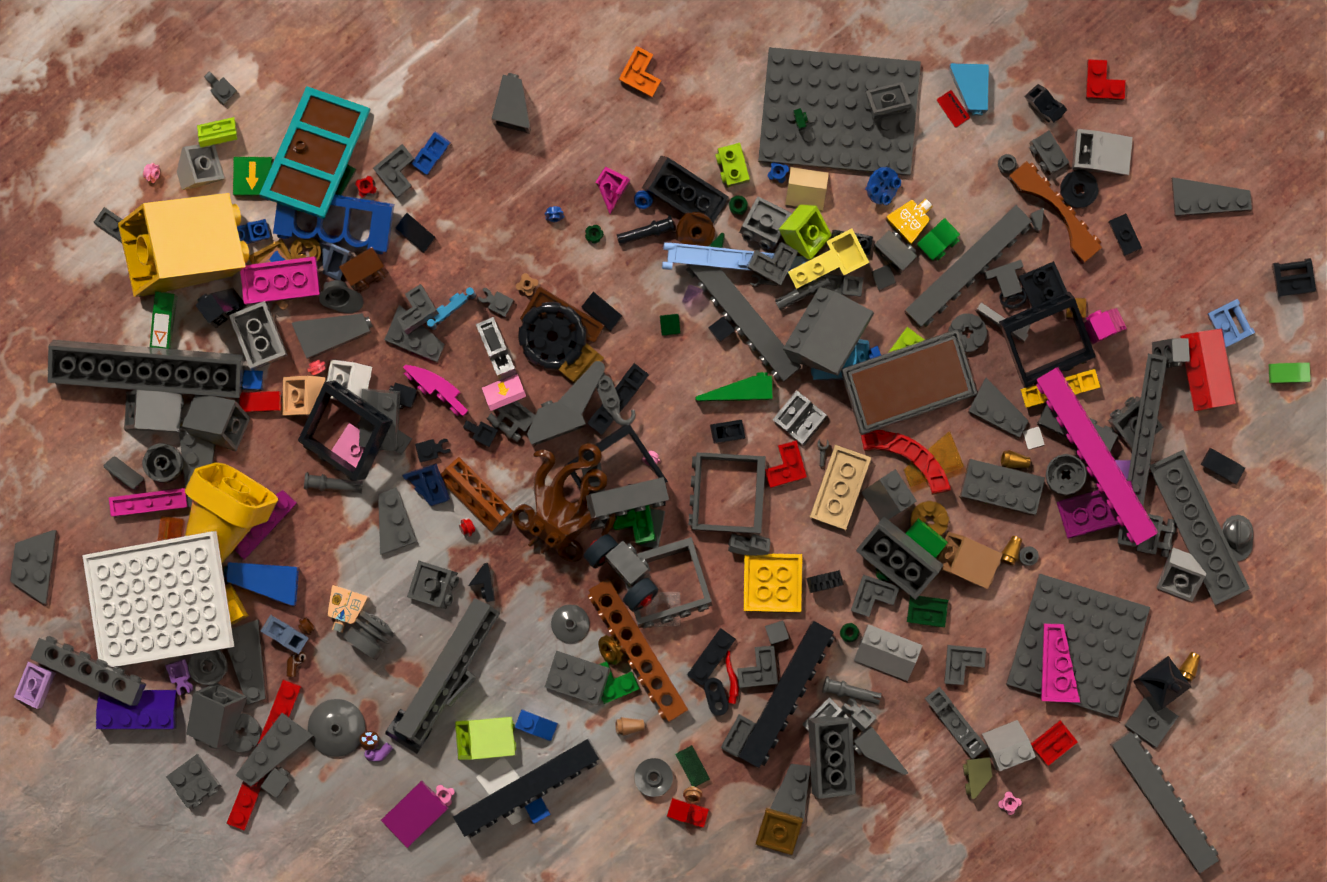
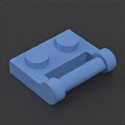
M1238 299L1207 314L1214 329H1222L1225 347L1255 333L1246 320L1239 306L1240 302ZM1231 308L1244 330L1241 334L1228 311Z

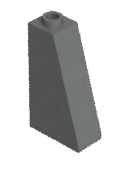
M363 313L292 323L308 360L372 333L370 328L373 327L369 316L365 317Z

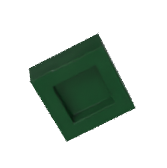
M801 108L793 110L798 131L806 129V123H809L806 112L802 113Z

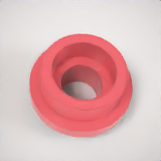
M317 359L309 363L310 367L307 368V371L311 372L312 375L318 374L326 369L324 366L325 362H320Z

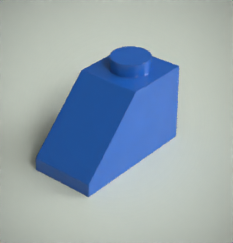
M522 709L515 728L551 741L558 723Z

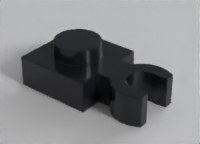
M434 439L416 443L419 462L439 458L437 452L449 453L450 449H442V444L448 442V439H441L438 444H435Z

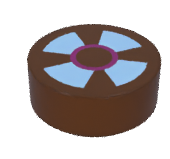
M373 731L364 732L360 736L361 747L365 750L376 749L379 746L378 734Z

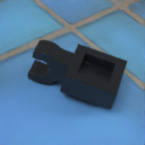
M466 420L463 428L475 433L472 439L490 447L498 431L483 422H480L479 426Z

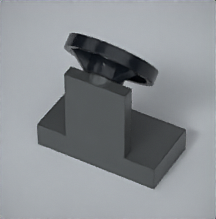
M1022 260L983 273L985 280L997 277L1002 291L999 296L1000 303L1008 309L1021 307L1027 299L1026 292L1021 288L1015 270L1024 267ZM1002 296L1004 298L1007 297L1005 302L1002 301ZM1018 299H1023L1020 303L1016 305H1008L1010 302H1015Z

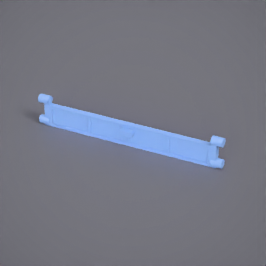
M665 242L663 245V250H668L667 262H662V269L672 270L673 263L752 271L746 268L754 251ZM761 252L770 258L774 255V253ZM796 256L788 271L810 260L804 256Z

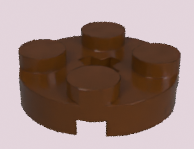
M700 212L686 213L678 222L676 228L677 239L681 244L708 247L714 239L715 228L711 219ZM698 227L700 233L692 236L691 230Z

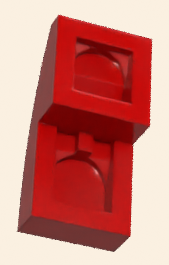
M281 391L241 393L240 406L245 412L280 411Z

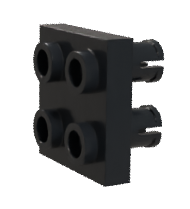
M1054 261L1018 277L1031 307L1067 293V289Z

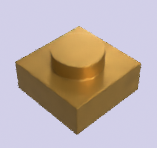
M1075 298L1082 318H1086V298ZM1067 308L1066 318H1073L1070 309Z

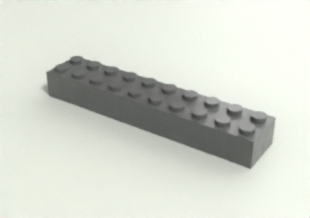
M52 340L48 346V383L239 398L243 390L244 355L66 340Z

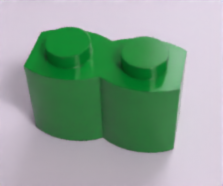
M944 218L916 245L931 261L934 259L939 261L946 254L944 250L948 246L952 248L960 241L958 239L960 233Z

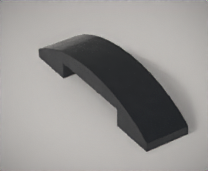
M635 363L615 387L620 400L619 413H621L649 376L647 372ZM602 404L587 424L603 435L614 419Z

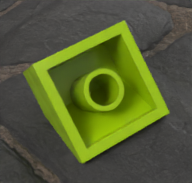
M799 205L779 228L786 244L797 250L798 253L808 260H811L832 236L819 209L814 205Z

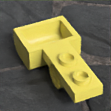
M852 228L826 241L830 248L829 251L788 271L796 289L840 267L843 275H846L869 263Z

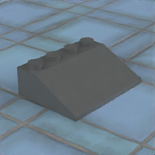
M819 287L783 350L792 362L838 376L873 317L874 312L835 291Z

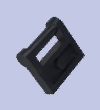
M1311 258L1279 264V262L1272 263L1277 297L1316 292ZM1306 269V274L1281 277V271Z

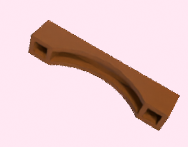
M1026 161L1009 175L1008 179L1020 193L1038 197L1057 211L1067 228L1071 252L1084 264L1102 248L1100 239L1096 235L1092 236L1087 231L1089 227L1083 220L1079 221L1075 217L1076 212L1073 208L1067 207L1062 202L1064 200L1057 191L1054 193L1050 188V182L1045 177H1040L1037 173L1039 171L1032 162L1029 164Z

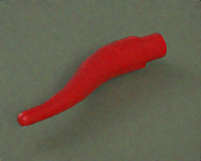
M727 651L726 669L730 680L728 703L736 704L739 684L731 666V652Z

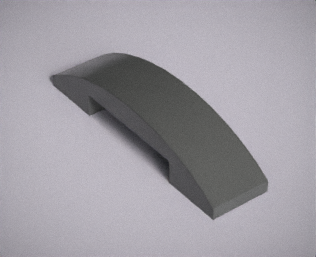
M940 686L925 697V700L972 759L987 748Z

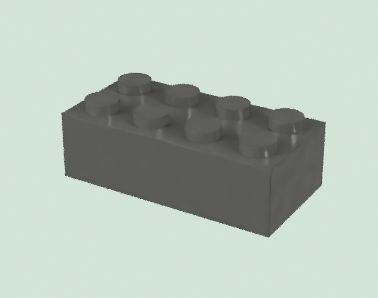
M969 459L959 497L1034 516L1037 513L1045 477Z
M884 516L856 549L861 556L915 600L943 566L940 561Z

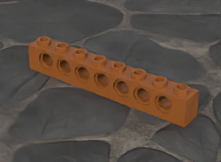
M607 578L589 589L590 594L587 595L593 605H598L600 609L598 614L603 622L607 620L610 627L607 629L612 637L617 636L620 641L618 645L621 647V652L628 654L630 660L627 662L633 671L637 669L640 674L638 680L641 685L648 687L650 691L648 696L652 703L657 702L659 705L658 713L663 720L667 719L670 722L688 710L687 706L610 580ZM604 596L611 597V606L604 607L601 604V599ZM615 612L622 615V621L618 624L613 623L611 620V616ZM624 629H630L632 631L631 639L624 640L621 637V632ZM635 645H639L642 648V654L638 657L633 656L631 653V649ZM650 662L652 664V671L644 673L641 669L642 663ZM653 679H661L663 685L660 689H654L651 686ZM664 695H670L673 699L672 704L669 706L663 705L661 698Z

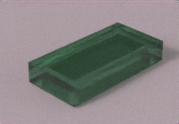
M692 745L675 754L692 786L697 787L710 780Z

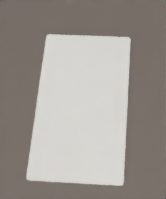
M501 757L476 778L490 795L520 777L505 757ZM535 797L531 798V799H530L531 802L535 801L536 798H535ZM517 806L514 808L515 812L509 815L507 819L512 825H515L530 816L525 807L520 808Z

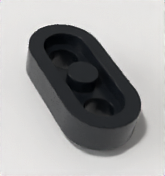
M710 678L704 684L709 709L714 715L721 716L728 710L724 687L719 679ZM711 684L717 685L716 691L710 690ZM717 702L722 703L720 710L715 708Z

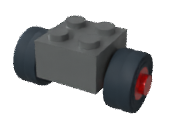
M606 534L590 544V547L584 553V558L593 568H598L608 562V565L630 588L623 597V602L632 612H636L648 606L658 593V588L650 580L649 571L651 570L649 564L644 558H638L637 551L630 543L626 545L622 541L618 544L611 535Z

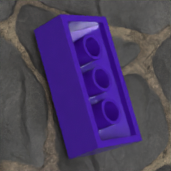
M144 690L138 705L133 706L99 691L96 708V729L177 728V690Z

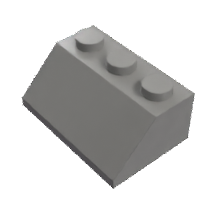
M867 624L854 661L908 681L923 645Z

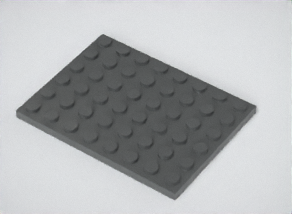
M769 47L758 161L874 172L881 167H888L893 169L898 175L910 176L921 61ZM903 82L912 106L910 111L873 120L866 91ZM801 108L802 113L806 112L809 122L806 123V129L798 131L793 115V110Z

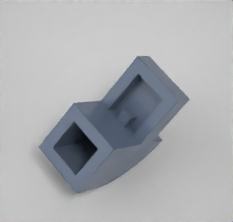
M272 615L269 616L261 629L262 633L297 654L300 653L308 640V637Z

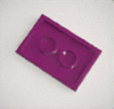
M422 780L381 821L408 848L448 807Z

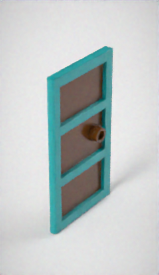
M306 86L259 194L260 197L324 219L371 109Z

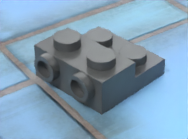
M757 196L739 233L747 241L755 240L759 242L760 247L763 249H774L781 236L779 228L792 213Z
M1137 396L1135 398H1128L1124 402L1126 406L1121 410H1114L1110 414L1111 418L1108 420L1116 433L1124 439L1131 450L1133 449L1141 400ZM1158 419L1155 434L1164 428Z
M418 560L407 597L447 609V606H450L453 602V595H451L453 587H457L459 582L458 572Z
M196 754L166 776L187 808L191 806L193 809L203 802L201 799L204 796L208 795L210 797L218 791L217 787L220 785L199 754Z

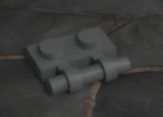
M515 401L496 409L500 412L499 416L496 417L491 413L487 420L492 423L494 428L497 429L498 427L503 431L507 438H512L518 442L522 436L516 432L517 429L520 427L526 432L532 424L535 415ZM505 417L514 423L511 428L502 422Z
M1148 514L1158 533L1137 545L1136 551L1156 555L1157 548H1161V556L1168 558L1169 551L1172 550L1173 546L1171 544L1172 536L1176 531L1175 521L1168 518L1167 526L1162 525L1163 517ZM1160 531L1165 532L1164 542H1158Z

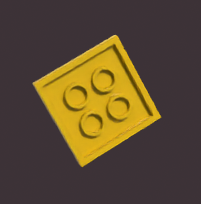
M802 554L744 555L743 611L801 612Z

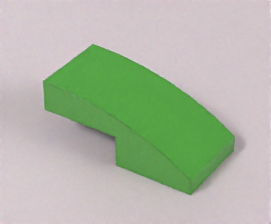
M1310 363L1268 364L1269 383L1310 382Z

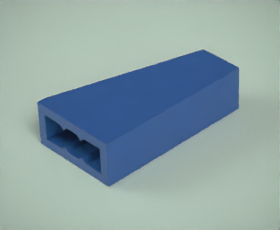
M228 562V566L224 567V577L227 578V582L289 605L297 604L299 567Z

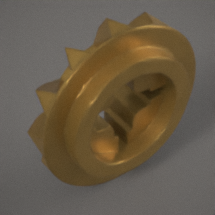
M299 237L293 242L290 250L292 259L307 258L305 254L299 255L303 252L302 244H304L307 249H312L309 252V257H316L317 261H319L321 247L317 240L312 237L309 239Z
M608 635L601 637L598 641V646L602 657L611 664L619 663L622 660L621 656L623 653L620 650L621 647L618 645V641H614V638Z

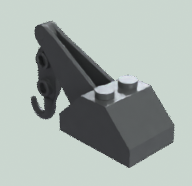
M594 362L558 402L553 403L551 400L541 404L542 408L537 410L527 433L532 446L586 427L582 414L596 388L604 408L612 415L617 424L623 426L626 423H633L636 416L634 409L631 410V417L628 420L621 418L619 413V397L612 379L604 374L605 366L602 362Z

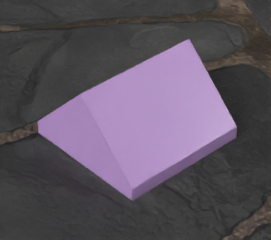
M28 662L14 698L34 708H42L56 672Z

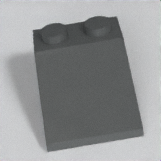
M868 727L853 739V748L858 755L863 754L899 773L908 774L907 770L873 727Z

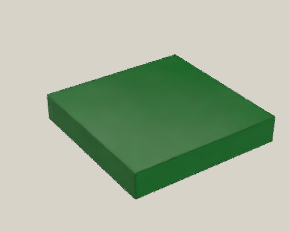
M919 518L905 533L935 558L948 543Z

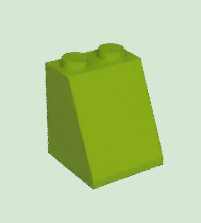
M512 717L455 721L458 760L515 755L516 741L513 736L515 724Z

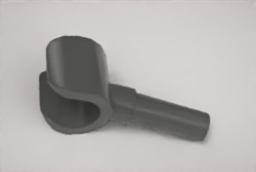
M756 274L751 276L758 278L756 284L750 283L754 287H758L761 284L777 286L772 281L761 279Z
M820 439L818 440L817 448L820 450L819 466L824 467L825 452L829 446L828 440L825 447H821Z

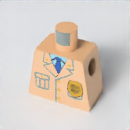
M333 585L328 609V616L335 618L332 630L343 633L346 622L355 625V620L360 616L369 597Z

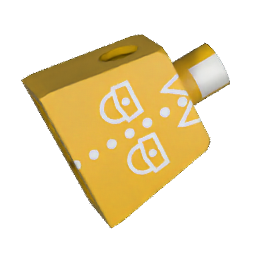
M924 199L919 205L911 200L890 213L885 219L911 245L930 221L926 213L933 206L927 199Z

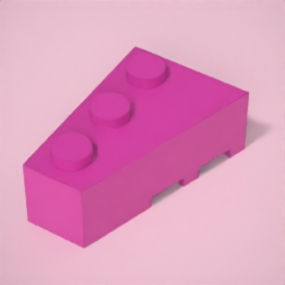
M1117 308L1103 313L1101 310L1090 314L1084 323L1092 345L1127 329Z

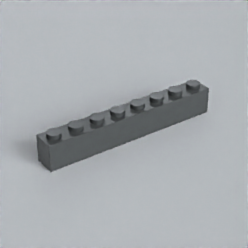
M1015 205L904 312L919 328L923 325L927 327L934 320L932 316L936 312L941 314L948 307L946 303L950 299L954 301L962 294L959 291L964 286L968 288L975 281L973 277L978 272L982 275L989 268L987 264L992 259L994 261L999 259L1003 255L1001 251L1006 246L1010 248L1017 241L1015 237L1019 233L1024 235L1031 228L1029 226L1032 222L1030 218Z
M686 264V271L692 278L696 276L700 281L698 283L699 287L704 292L708 291L711 294L710 300L716 307L720 305L724 310L723 316L728 322L732 320L735 323L736 327L734 329L741 337L744 335L749 340L747 345L753 352L755 350L761 355L759 359L765 366L769 365L773 369L771 374L777 381L781 379L784 382L802 367L800 364L790 361L783 350V343L721 268Z
M476 598L473 599L402 719L399 721L395 731L421 746L500 613L492 606Z
M1128 731L1110 744L1192 866L1198 873L1203 872L1219 861L1216 857L1219 855L1213 845L1209 846L1205 841L1208 839L1202 829H1197L1195 826L1197 822L1193 815L1186 813L1184 810L1186 805L1182 799L1175 797L1173 794L1175 789L1171 783L1164 781L1162 778L1163 771L1158 765L1154 766L1151 761L1153 757L1147 749L1143 750L1140 745L1142 741L1139 736Z

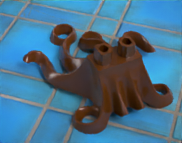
M590 443L583 444L579 448V461L562 468L554 477L550 486L545 485V479L555 464L556 459L554 455L547 450H538L533 454L534 457L545 458V461L538 468L534 476L536 512L531 506L521 504L513 510L512 519L519 529L524 531L530 530V533L534 535L528 544L529 547L533 546L540 538L545 541L541 554L547 552L550 547H554L558 555L569 562H577L583 556V548L579 542L575 541V538L597 519H591L590 511L587 508L586 496L589 495L590 491L604 490L608 479L606 474L599 469L587 471L581 482L580 498L576 503H571L564 498L563 486L565 480L572 472L591 468L600 463L602 458L601 451L596 445ZM585 451H591L594 454L592 461L584 459L583 454ZM591 477L599 478L600 484L598 487L590 485L589 479ZM521 512L527 514L528 522L520 521L519 514ZM615 513L609 514V518L602 529V536L608 534L614 525ZM573 546L576 549V554L574 556L568 555L566 547Z

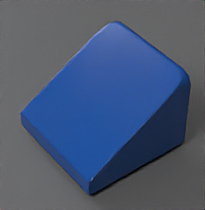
M244 370L242 389L263 390V371Z
M542 797L525 806L533 824L551 815Z

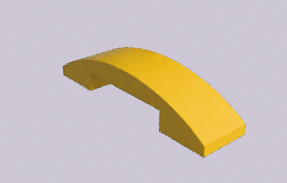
M1095 369L1065 377L1075 395L1100 388ZM1036 385L1021 389L1026 408L1047 403V396L1045 393L1041 394Z

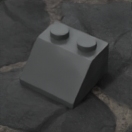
M888 230L874 244L872 249L901 274L917 257L915 254L916 250L909 244L905 245L901 241L902 237L896 231L891 232Z

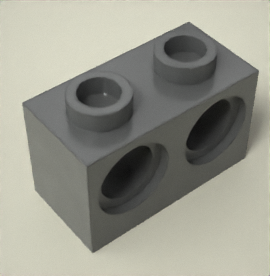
M1172 338L1152 342V354L1168 356L1166 368L1182 366L1183 362H1190L1189 338Z

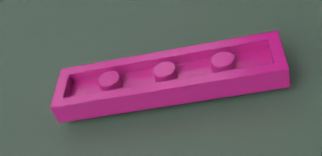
M185 488L109 497L111 517L188 507Z

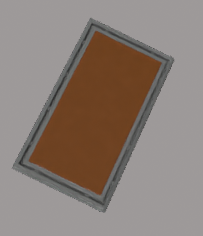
M957 329L841 369L861 435L977 395Z

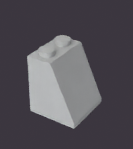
M1018 720L982 733L997 771L1005 770L1036 757L1029 738Z

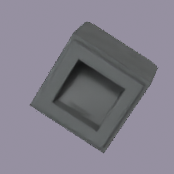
M1044 208L1029 215L1034 230L1037 233L1042 229Z
M889 264L871 272L878 290L896 283Z
M784 621L765 626L770 644L789 639Z

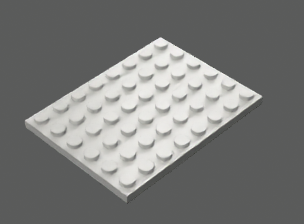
M217 531L83 555L98 659L106 661L108 663L107 666L117 667L234 647Z

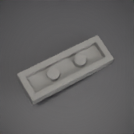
M980 303L975 310L999 327V321L1005 319L983 303ZM1030 325L1011 332V335L1024 342L1029 335L1027 332Z

